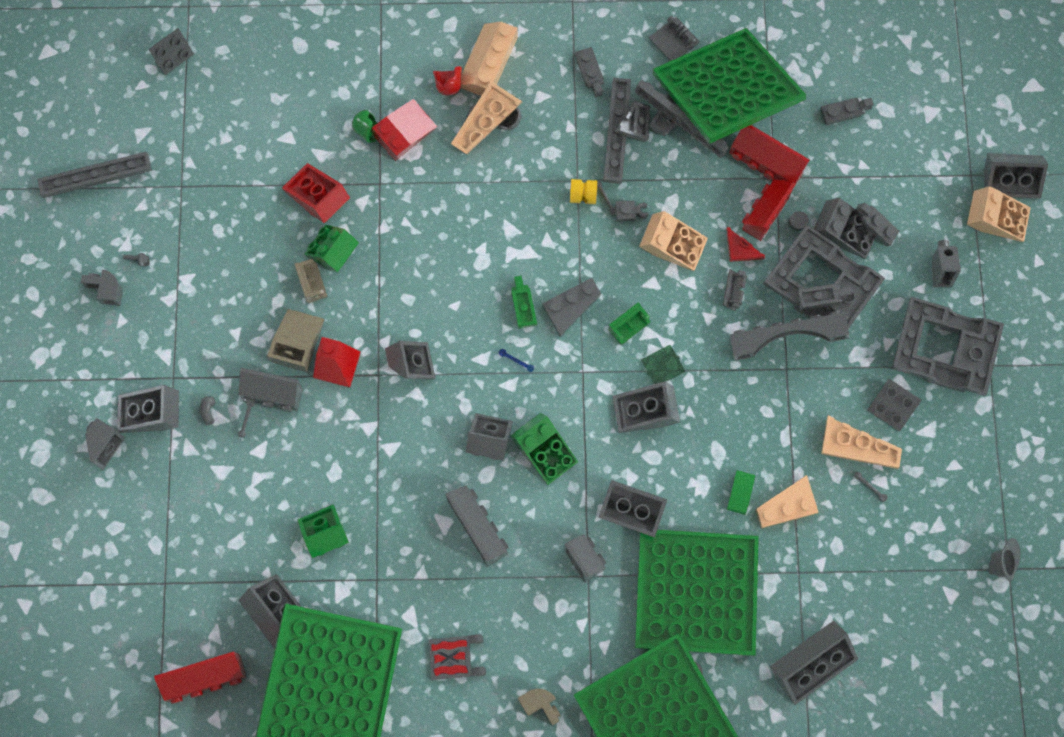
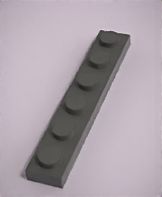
M613 78L603 180L606 183L622 184L626 136L616 133V129L629 108L631 79Z
M641 79L636 86L635 93L722 159L729 146H727L723 139L709 144L678 105H674L666 95L657 92L650 83L644 82Z
M146 151L38 178L37 181L41 197L46 198L152 171L149 154Z

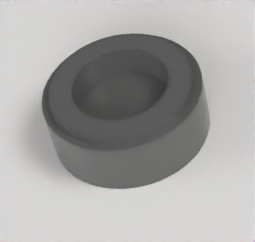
M801 211L793 213L789 220L791 228L796 231H802L809 223L808 216Z

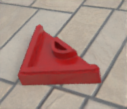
M730 227L726 228L730 262L765 259V254L760 253L751 243L736 234Z

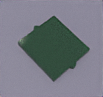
M671 345L641 359L647 370V375L651 377L654 384L667 382L685 372L679 361L680 357L675 354Z

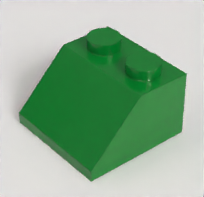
M334 504L297 519L304 542L312 558L322 556L326 552L349 543Z

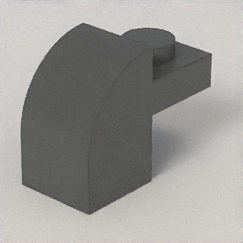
M102 270L101 277L94 273L82 275L81 283L85 288L98 289L97 299L101 304L121 305L122 286L111 272Z

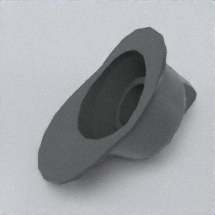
M1008 539L1003 549L992 553L988 568L989 574L1006 578L1010 582L1013 580L1021 555L1016 539Z

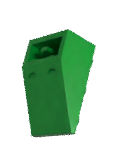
M542 413L536 415L510 435L519 450L547 485L578 463V460L548 416Z

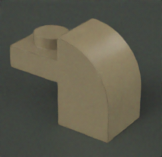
M533 689L518 697L527 716L542 708L552 726L559 722L558 717L561 716L555 705L552 707L550 705L556 698L549 691Z

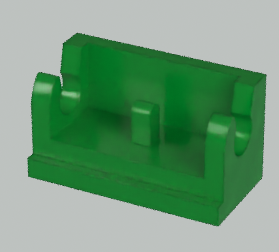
M638 302L609 324L608 331L620 345H623L650 324V316Z

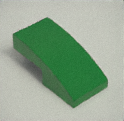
M736 470L727 510L746 515L755 475Z

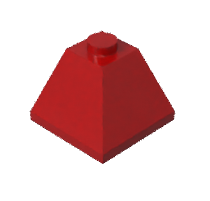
M322 337L316 354L313 378L350 388L361 351L340 341Z

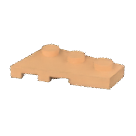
M807 475L756 509L761 529L818 513Z

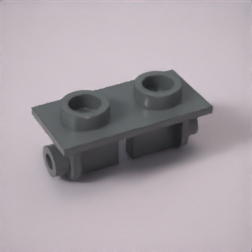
M729 269L723 305L733 311H736L742 305L744 291L740 289L745 288L747 279L745 271L736 273Z

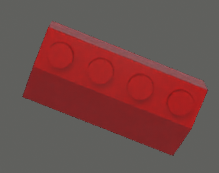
M752 125L740 130L729 152L735 160L743 161L749 168L758 170L769 180L788 181L795 184L798 183L810 161V159Z
M234 651L154 676L163 700L171 702V704L180 703L187 696H191V698L202 696V692L209 689L211 692L223 689L222 685L230 683V686L242 683V679L247 678L241 655Z

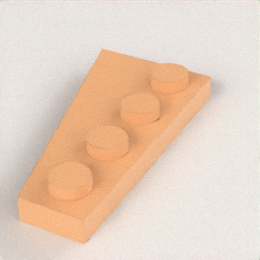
M491 81L451 144L468 154L508 117L522 101Z
M829 415L827 416L821 454L895 469L900 467L901 448L884 440L874 438L864 431L852 428L851 425L844 422L841 423Z

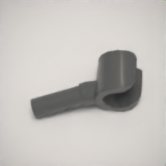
M139 253L135 256L123 255V259L138 261L139 266L150 265L149 257L144 253Z

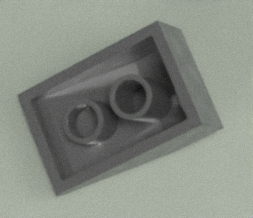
M666 381L613 396L618 433L662 428L680 423L674 386Z
M161 385L118 395L117 431L119 433L164 431L178 428L179 390Z

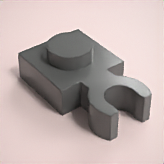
M616 201V221H635L636 216L647 218L648 213L641 211V208L647 207V203H640L638 206H635L634 201Z

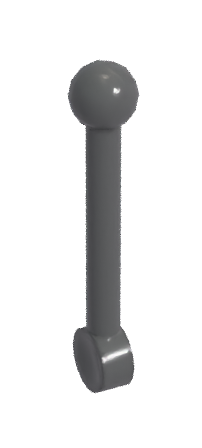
M597 181V188H599L602 196L610 208V214L616 215L615 207L612 206L610 200L602 188V183L600 181Z
M253 399L246 402L248 406L242 428L238 432V436L241 438L246 435L245 428L251 408L255 405Z
M860 472L854 474L855 479L861 480L879 496L881 502L887 500V495L881 494L862 477Z

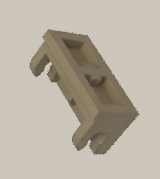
M313 259L295 263L307 302L311 303L328 297L317 263Z

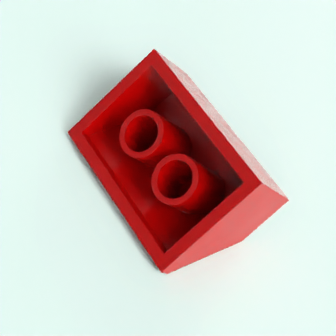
M774 179L770 185L766 184L761 192L763 196L761 199L757 198L751 207L754 210L751 214L747 213L742 220V223H744L742 230L761 241L790 198L796 184Z

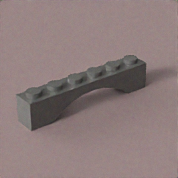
M833 311L829 315L822 317L821 315H813L809 317L810 319L806 320L797 318L791 320V323L783 324L782 322H777L765 328L764 326H756L750 331L736 330L733 332L734 334H730L734 359L736 361L755 357L767 344L788 335H812L828 342L849 339L845 312Z

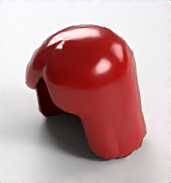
M457 66L453 71H433L436 89L440 94L451 96L459 92L461 88L462 67Z

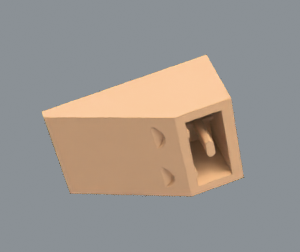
M990 186L975 190L973 193L967 225L980 232L1024 242L1031 208Z
M662 211L652 215L639 247L656 257L695 271L708 238L667 212Z

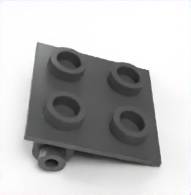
M670 16L667 19L668 23L649 37L670 61L683 56L700 42L676 16Z
M179 28L148 49L155 59L156 65L162 70L164 75L194 55Z
M888 379L867 410L893 428L901 431L922 400L891 379Z

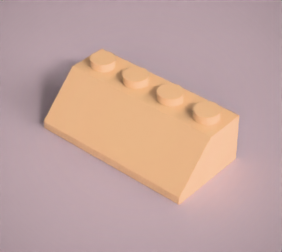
M503 22L484 24L461 74V89L482 96L491 81L497 85L517 41V27Z

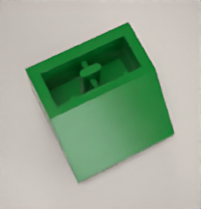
M325 224L319 230L315 240L308 245L307 251L304 254L326 269L338 273L359 242L345 229Z

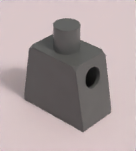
M940 240L932 257L933 287L952 288L961 272L958 249L956 246H949L948 240Z

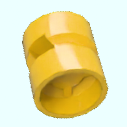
M571 179L570 203H581V201H584L585 204H596L597 180H586V182H583L581 179Z

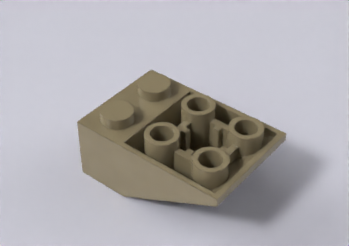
M288 309L272 340L267 355L270 362L307 372L325 319Z

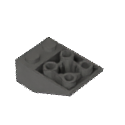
M841 198L826 200L814 227L817 232L831 240L841 249L863 259L867 258L876 238L861 223L862 216L855 211V208Z

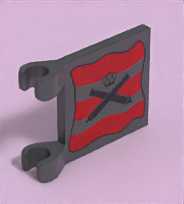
M477 634L429 639L432 680L485 676L486 669L484 667L471 668L470 644L483 643V636Z

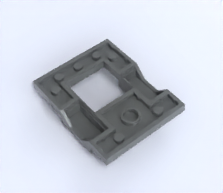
M806 225L763 284L793 304V308L808 319L813 315L827 316L833 311L845 312L849 329L885 278L870 267L859 265L845 256L838 245L809 225ZM812 252L825 261L827 267L840 275L834 284L839 285L840 289L851 287L852 295L850 298L842 299V303L800 310L797 290L804 289V287L791 278L809 253Z
M911 297L891 369L927 379V382L963 393L968 391L986 396L1004 324L986 318L966 317L956 314L949 307ZM925 322L940 326L941 330L960 335L952 365L916 355Z

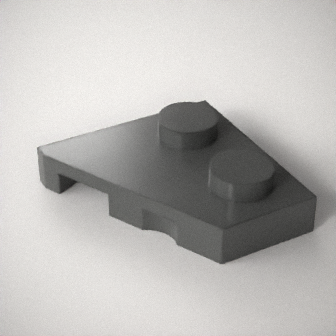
M637 101L631 103L618 125L616 133L642 142L649 140L650 106Z

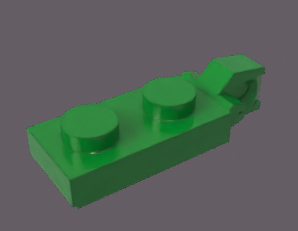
M522 275L515 276V287L511 288L518 329L537 326L530 288L528 285H523Z

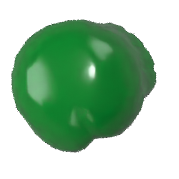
M368 110L358 112L352 120L353 130L366 142H376L377 139L371 134L372 127L377 124L375 116Z

